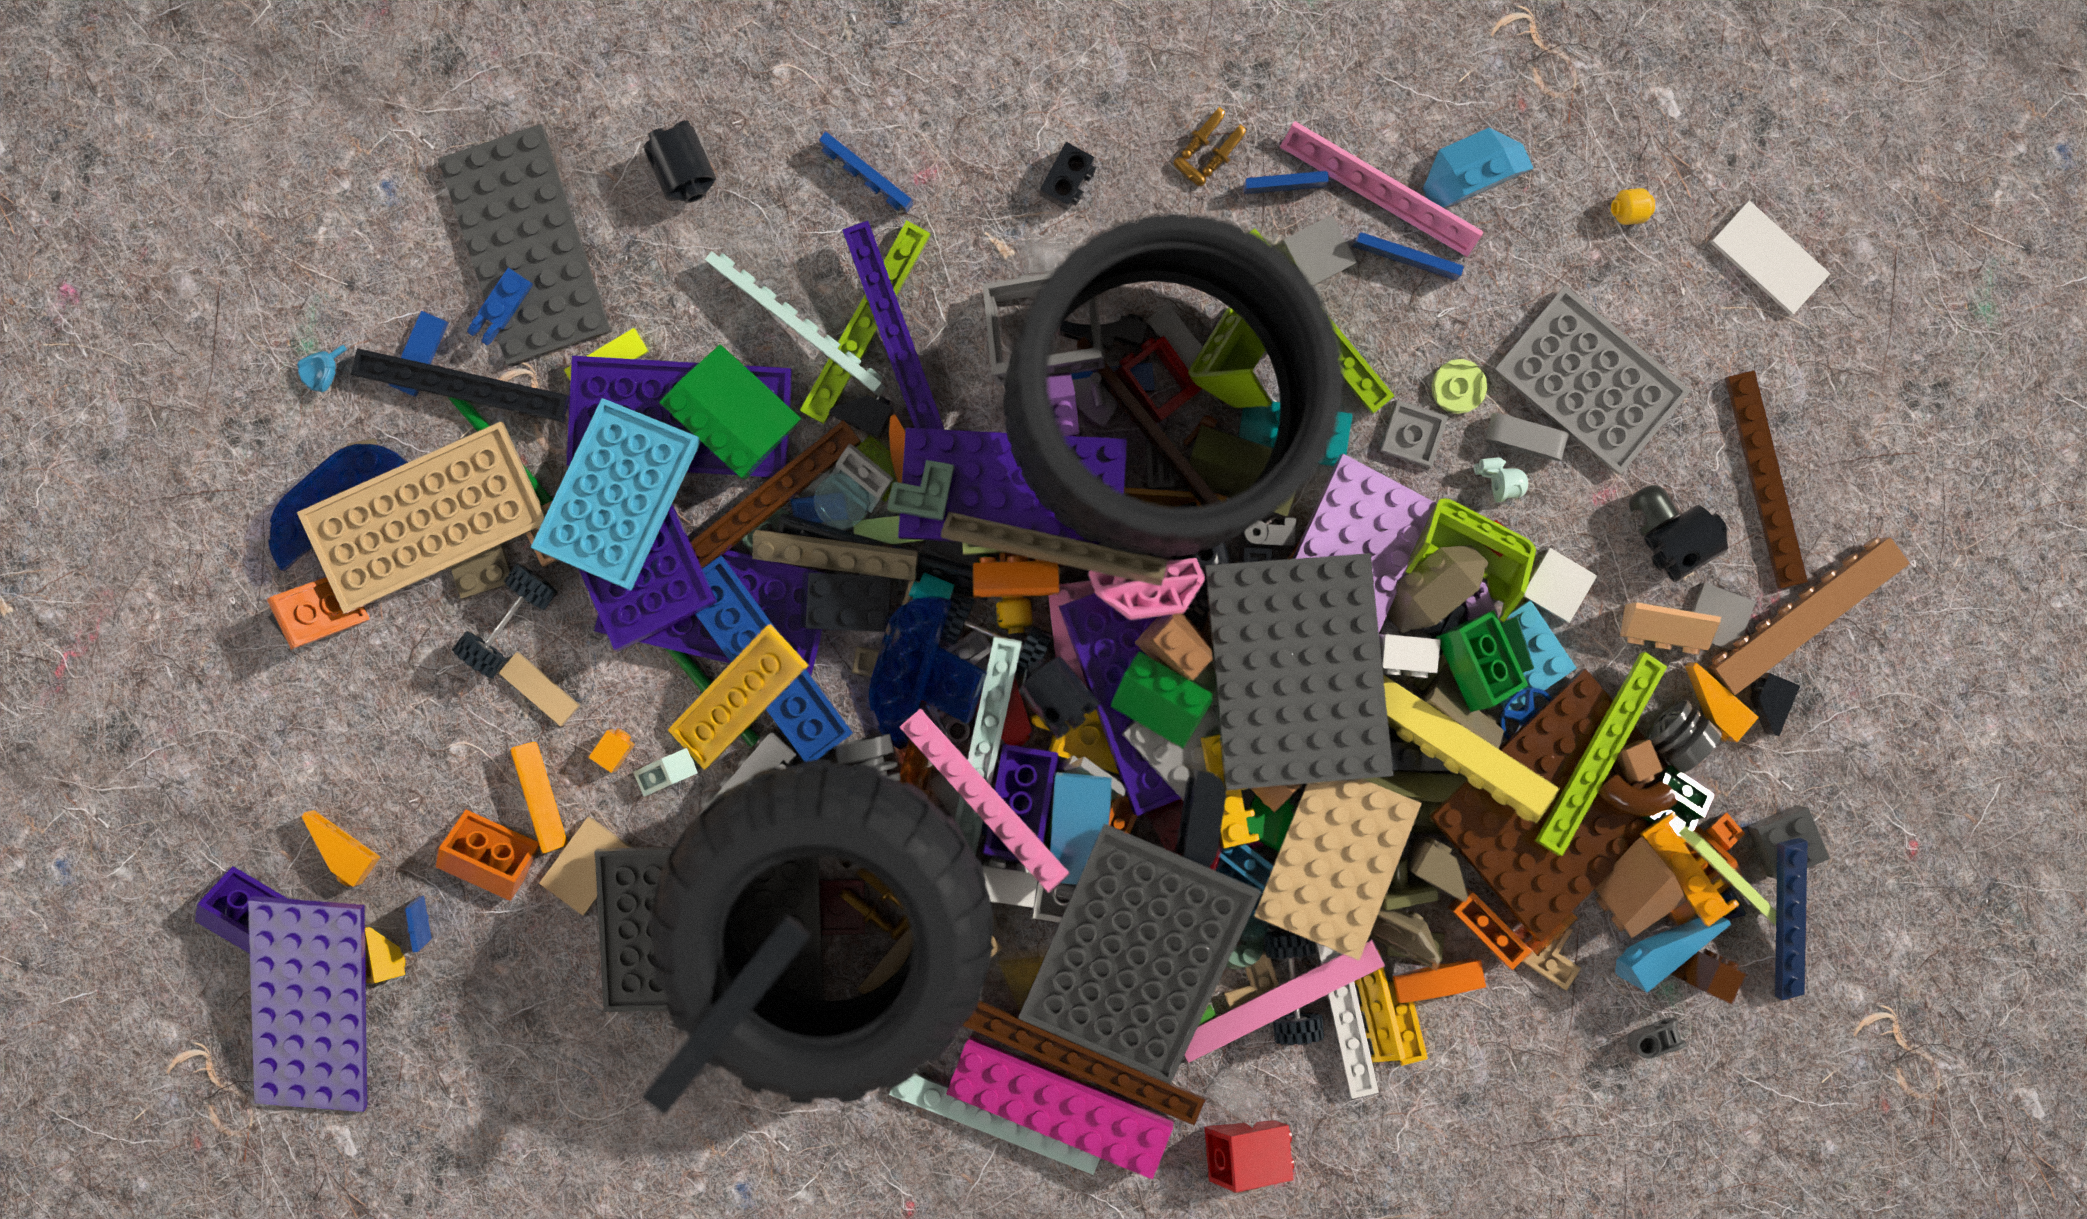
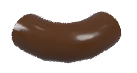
M1619 775L1611 778L1598 791V794L1615 809L1633 816H1655L1670 809L1677 802L1675 792L1664 782H1657L1647 789H1638L1627 784Z

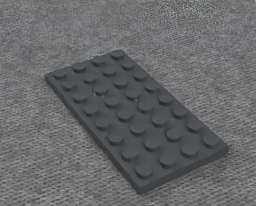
M539 124L438 158L485 301L508 267L533 284L505 328L501 329L497 334L506 365L511 366L612 332L544 126Z

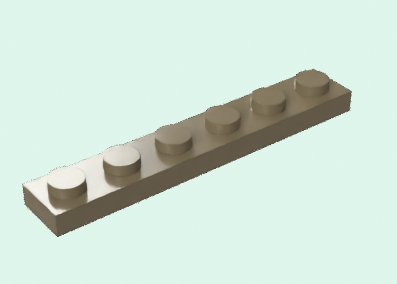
M755 530L753 533V559L912 581H915L917 577L918 551Z

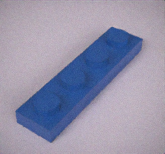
M825 131L820 137L819 141L823 147L821 151L833 161L836 158L845 164L843 169L854 178L857 175L862 177L866 181L864 185L877 195L878 192H881L886 196V203L896 211L902 209L907 213L914 205L908 195Z

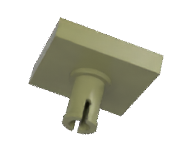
M1400 857L1381 906L1386 910L1438 901V890L1413 872L1408 873V859L1405 857Z

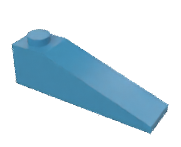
M1721 917L1710 926H1705L1702 920L1697 918L1639 941L1635 945L1628 947L1624 954L1616 959L1615 973L1641 990L1649 992L1730 926L1731 923L1728 919Z

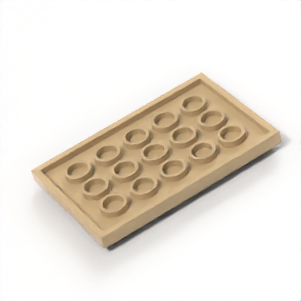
M1364 779L1307 783L1254 917L1351 958L1360 960L1421 803Z

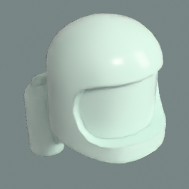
M1500 457L1480 459L1479 463L1474 465V473L1482 475V477L1491 478L1493 496L1497 503L1504 502L1507 498L1517 499L1525 495L1528 490V478L1522 470L1518 468L1503 469L1506 461Z

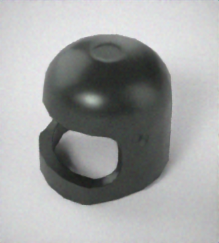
M1650 485L1640 489L1632 495L1629 501L1631 512L1641 509L1647 517V524L1638 529L1642 537L1679 514L1666 490L1658 485Z

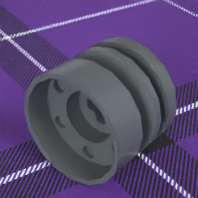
M1687 699L1676 702L1664 711L1652 724L1645 736V740H1650L1658 753L1668 751L1666 756L1667 762L1681 773L1691 770L1703 761L1715 748L1722 736V732L1709 719L1698 721L1701 715L1700 711L1692 709V704Z
M890 733L858 739L835 746L838 764H851L852 767H858V764L879 769V773L896 781L901 780L899 772L889 774L886 772L887 769L898 766L896 761L884 762L883 756L894 752Z

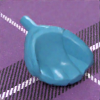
M342 344L329 354L326 351L317 352L298 361V374L303 384L313 391L325 392L332 384L336 372V363L333 359L347 350L346 347Z

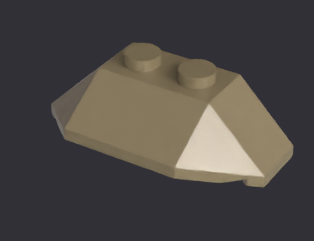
M1471 545L1440 547L1414 568L1411 574H1407L1397 582V594L1387 617L1402 633L1409 632L1412 629L1436 625L1479 590L1484 577V571L1488 565L1487 560Z
M1381 906L1369 938L1437 971L1441 959L1428 924L1423 921V917L1413 911L1406 913L1398 908L1386 910Z

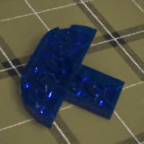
M354 444L346 446L330 455L286 493L273 510L270 518L271 528L268 543L272 557L279 569L286 571L313 547L297 512L409 462L394 450L374 444Z
M920 597L903 604L895 611L886 627L869 684L870 709L875 712L880 724L878 729L882 735L890 733L893 746L899 750L906 748L909 740L900 726L918 711L921 700L964 723L971 722L987 676V672L938 647L952 602L944 597Z

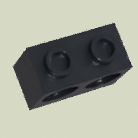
M1065 142L1040 188V196L1069 211L1072 204L1077 206L1084 192L1080 188L1085 180L1090 182L1097 167L1093 166L1095 157ZM1078 160L1084 167L1080 171H1072L1068 165L1071 161ZM1060 184H1066L1070 187L1071 191L1067 195H1059L1055 189Z

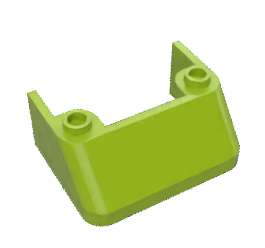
M1228 307L1191 365L1188 374L1196 385L1234 408L1271 406L1272 400L1253 371L1265 352V348L1244 319Z
M1440 499L1433 508L1410 555L1405 572L1411 574L1419 561L1423 562L1440 547L1471 545L1488 562L1483 578L1487 579L1486 586L1490 597L1503 603L1499 620L1505 622L1526 594L1536 553L1534 544L1522 535L1451 499ZM1486 546H1488V547L1494 549L1495 551H1497V552L1503 554V556L1500 558V557L1497 556L1494 552H1492L1490 549H1488Z

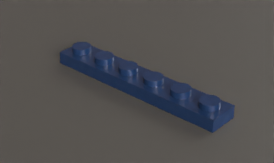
M1802 838L1777 843L1775 997L1782 1001L1805 995L1808 841Z

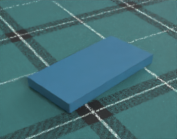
M1057 772L1055 774L1051 853L1069 872V875L1060 883L1077 885L1103 824L1109 825L1112 777Z

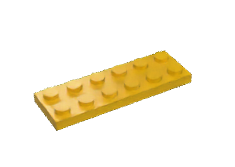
M770 624L755 637L672 724L668 731L684 749H688L689 754L705 770L809 665Z

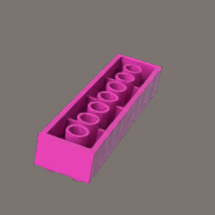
M969 1036L946 1092L947 1095L1152 1180L1174 1124V1119L972 1036Z

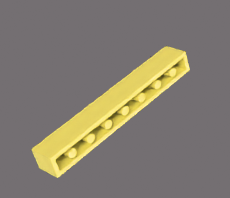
M1383 675L1388 726L1397 731V735L1406 742H1414L1420 746V750L1425 755L1440 759L1448 770L1456 774L1458 772L1468 778V782L1478 789L1484 788L1492 794L1491 796L1498 803L1510 805L1516 809V813L1524 820H1532L1535 823L1539 821L1555 798L1559 788Z

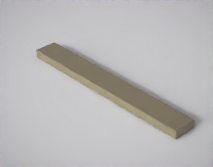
M948 512L941 533V538L1158 586H1162L1167 560L1127 553L1097 544Z

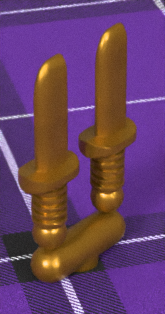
M1220 106L1198 132L1195 129L1192 131L1191 134L1195 138L1182 151V157H1177L1173 161L1174 167L1197 186L1205 185L1206 177H1210L1223 161L1228 164L1230 159L1227 156L1246 133V128L1240 124L1220 149L1214 147L1212 152L1215 155L1207 163V166L1203 168L1202 173L1185 160L1190 159L1192 154L1202 144L1207 146L1210 143L1207 138L1223 120L1225 115L1224 109Z
M860 868L857 871L861 878L882 894L880 899L883 902L888 898L904 911L895 894L881 879L865 868ZM844 889L840 892L839 896L865 916L863 918L865 923L869 920L873 921L884 932H890V937L893 940H899L910 929L906 913L892 929L891 922H888L887 919L876 912L879 908L876 904L871 907L850 890Z

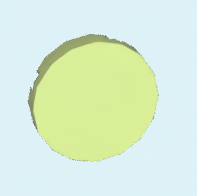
M1465 359L1451 360L1442 365L1434 374L1431 384L1432 395L1436 403L1445 411L1454 414L1468 413L1477 408L1485 399L1487 392L1486 376L1472 361Z

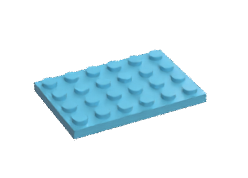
M602 398L530 548L631 591L700 445L699 437Z

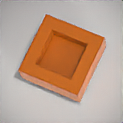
M1727 812L1716 819L1705 830L1725 850L1730 849L1745 834Z

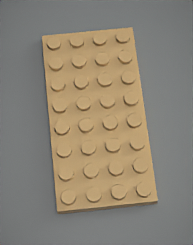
M498 422L297 512L344 614L541 527L546 516L503 422Z

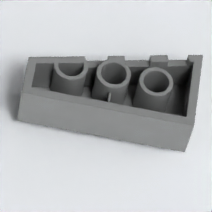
M777 731L770 734L766 732L756 743L758 747L752 754L747 753L737 764L740 768L734 775L729 773L719 784L721 790L715 796L710 794L701 804V807L704 810L717 795L752 778L754 774L772 767H788L797 758L799 753Z

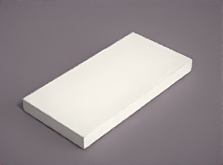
M1751 201L1746 202L1710 242L1789 315H1793L1830 275L1824 267Z

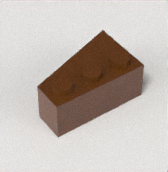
M1705 949L1703 953L1698 951L1670 974L1731 1005L1746 976L1745 973L1737 970L1739 964L1708 949Z

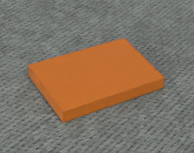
M327 577L267 599L291 650L365 623L370 619L364 606L344 614Z

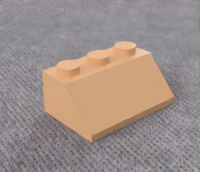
M1642 603L1625 604L1620 637L1628 638L1627 643L1644 645V641L1655 642V648L1671 650L1673 645L1683 647V653L1699 655L1700 650H1709L1719 627L1721 617Z

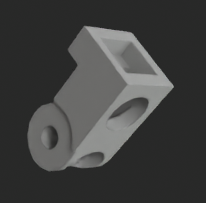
M1284 518L1283 525H1266L1264 522L1258 521L1243 532L1244 538L1252 545L1295 546L1296 518Z

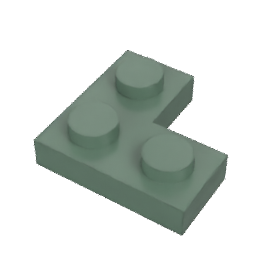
M926 460L921 487L893 482L888 511L943 521L955 468L954 465Z

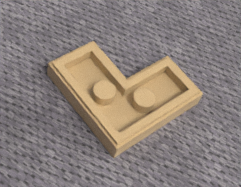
M1561 922L1542 942L1536 941L1534 937L1531 939L1528 947L1532 952L1522 962L1567 991L1581 970V967L1559 954L1573 929Z
M1263 951L1262 956L1256 963L1245 967L1249 985L1224 992L1229 1010L1279 986L1271 958L1266 957L1265 951Z

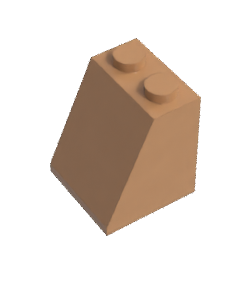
M1184 613L1158 616L1135 641L1151 659L1188 680H1194L1212 660L1211 640Z
M1643 837L1636 840L1614 864L1613 871L1595 888L1599 896L1595 899L1604 912L1609 910L1613 914V917L1610 919L1620 932L1625 930L1631 938L1687 901L1675 875Z

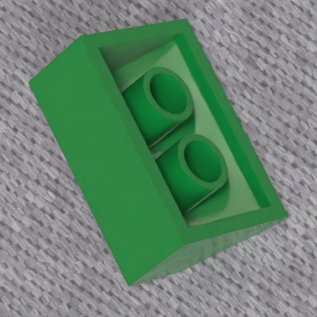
M1494 610L1459 624L1436 637L1440 639L1441 649L1470 712L1493 707L1528 686Z
M1139 652L1126 671L1111 707L1174 745L1184 749L1212 704V693Z

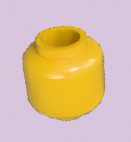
M1644 188L1621 190L1611 203L1612 215L1622 225L1646 223L1655 211L1654 197Z
M1024 596L1002 597V600L997 602L998 626L1002 629H1008V634L1023 633L1024 627L1030 626L1033 623L1031 601L1024 598Z

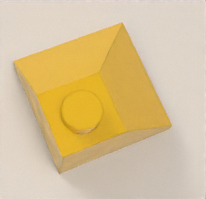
M365 927L366 983H377L405 975V957L401 953L400 947L371 927Z

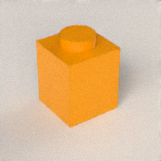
M617 728L616 731L610 729L605 732L589 758L610 773H613L619 769L635 744L630 741L631 736L622 729Z

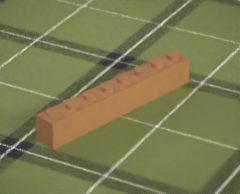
M1891 537L1872 538L1863 545L1865 549L1858 555L1853 553L1842 561V567L1836 571L1833 569L1825 573L1820 578L1821 583L1815 587L1809 586L1798 594L1800 598L1793 604L1788 602L1777 610V616L1771 620L1767 618L1755 626L1757 631L1750 636L1744 635L1733 643L1736 647L1729 652L1723 651L1711 660L1713 664L1706 669L1733 695L1738 694L1908 566L1910 562Z

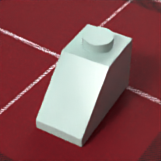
M685 748L633 773L645 797L698 772L693 758L690 756L688 749Z

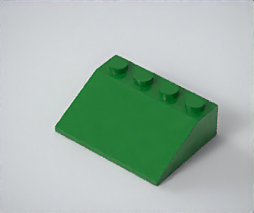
M721 344L687 373L659 402L688 430L699 437L700 441L742 479H747L801 420L790 407Z

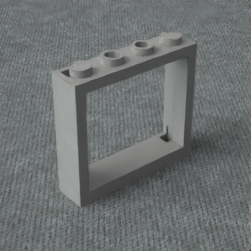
M1054 270L1047 271L1042 275H1022L1017 279L1006 281L998 279L997 282L983 284L991 370L997 386L1005 384L1006 373L1009 367V362L1003 363L997 302L1037 296L1041 287L1046 283L1047 278ZM1097 296L1088 300L1094 348L1049 355L1048 375L1067 372L1072 374L1106 368Z

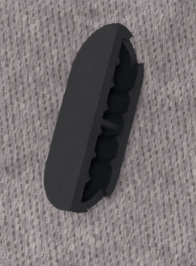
M1194 769V777H1188L1176 845V853H1181L1182 857L1207 868L1212 865L1217 855L1226 801V789L1223 782L1209 771Z

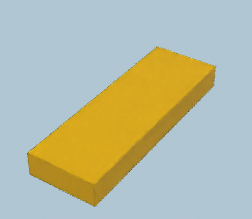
M1394 981L1387 982L1406 1056L1404 1059L1399 1060L1400 1065L1403 1066L1427 1060L1428 1057L1414 1001L1398 1003Z

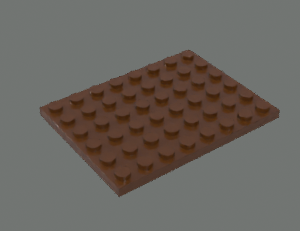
M1581 669L1499 748L1500 751L1559 788L1555 798L1537 823L1532 820H1524L1516 813V809L1508 804L1502 805L1493 799L1490 792L1484 788L1478 789L1474 787L1468 780L1429 816L1536 941L1540 942L1613 871L1614 864L1637 839L1642 837L1640 833L1653 825L1641 816H1633L1618 811L1597 793L1563 856H1557L1535 841L1613 702L1612 698L1587 669ZM1634 726L1624 746L1637 740H1645V737L1636 726ZM1655 750L1660 765L1664 770L1668 764ZM1616 758L1601 787L1611 778L1619 775L1630 786L1638 789H1647L1654 785L1663 771L1654 774L1655 779L1644 784H1639L1638 781L1627 782Z

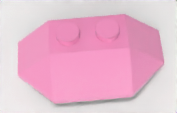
M1197 558L1167 561L1162 586L1089 571V577L1096 595L1130 620L1184 613L1205 578Z

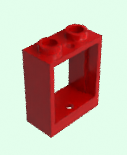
M1164 336L1157 340L1153 337L1149 338L1139 346L1142 350L1136 356L1132 352L1119 361L1121 367L1114 372L1156 423L1165 419L1202 390L1201 387L1193 382L1188 374V368ZM1153 351H1155L1181 387L1180 391L1158 408L1130 371L1132 367Z

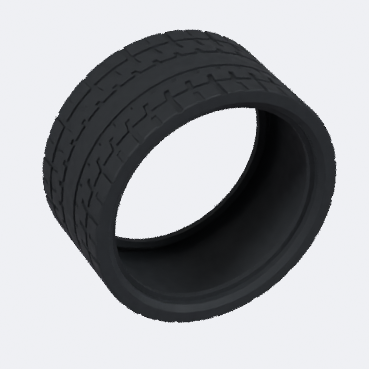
M1159 214L1141 217L1134 222L1129 220L1098 233L1088 239L1085 245L1081 244L1065 258L1064 262H1061L1055 268L1038 292L1012 351L1005 378L1003 406L1004 416H1007L1005 428L1008 442L1011 444V451L1017 467H1021V475L1031 491L1033 490L1036 494V498L1048 511L1051 510L1055 514L1054 517L1067 528L1074 530L1079 536L1090 542L1096 541L1101 546L1132 554L1150 555L1156 558H1166L1173 555L1178 557L1197 553L1201 549L1202 551L1208 550L1234 538L1286 503L1308 481L1315 471L1314 468L1323 459L1329 447V441L1332 440L1338 419L1336 416L1340 413L1343 393L1341 391L1343 368L1339 360L1341 352L1337 336L1334 332L1335 329L1328 311L1324 310L1322 306L1324 304L1313 285L1309 283L1308 278L1295 264L1293 265L1288 261L1289 258L1258 235L1250 231L1246 232L1242 230V227L1223 220L1219 221L1215 220V218L1200 215L1191 217L1188 214ZM1156 281L1175 283L1200 290L1220 300L1234 310L1251 327L1263 344L1276 374L1280 398V418L1272 453L1256 481L1245 493L1225 502L1199 508L1160 507L1132 499L1114 490L1098 479L1078 459L1066 442L1052 409L1048 386V361L1054 333L1071 313L1088 300L1107 290L1126 284Z

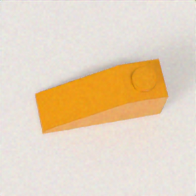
M1688 662L1684 667L1705 718L1709 719L1722 732L1720 740L1723 742L1727 740L1738 742L1759 717L1698 663Z
M315 810L304 812L302 819L330 871L337 875V881L347 887H355L362 884L381 857Z

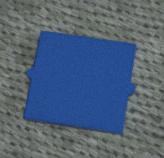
M424 895L418 896L405 907L413 953L419 952L432 939Z

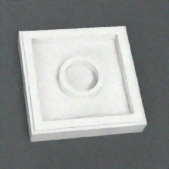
M1548 548L1528 582L1526 594L1523 597L1531 600L1563 621L1570 623L1597 575L1555 550Z

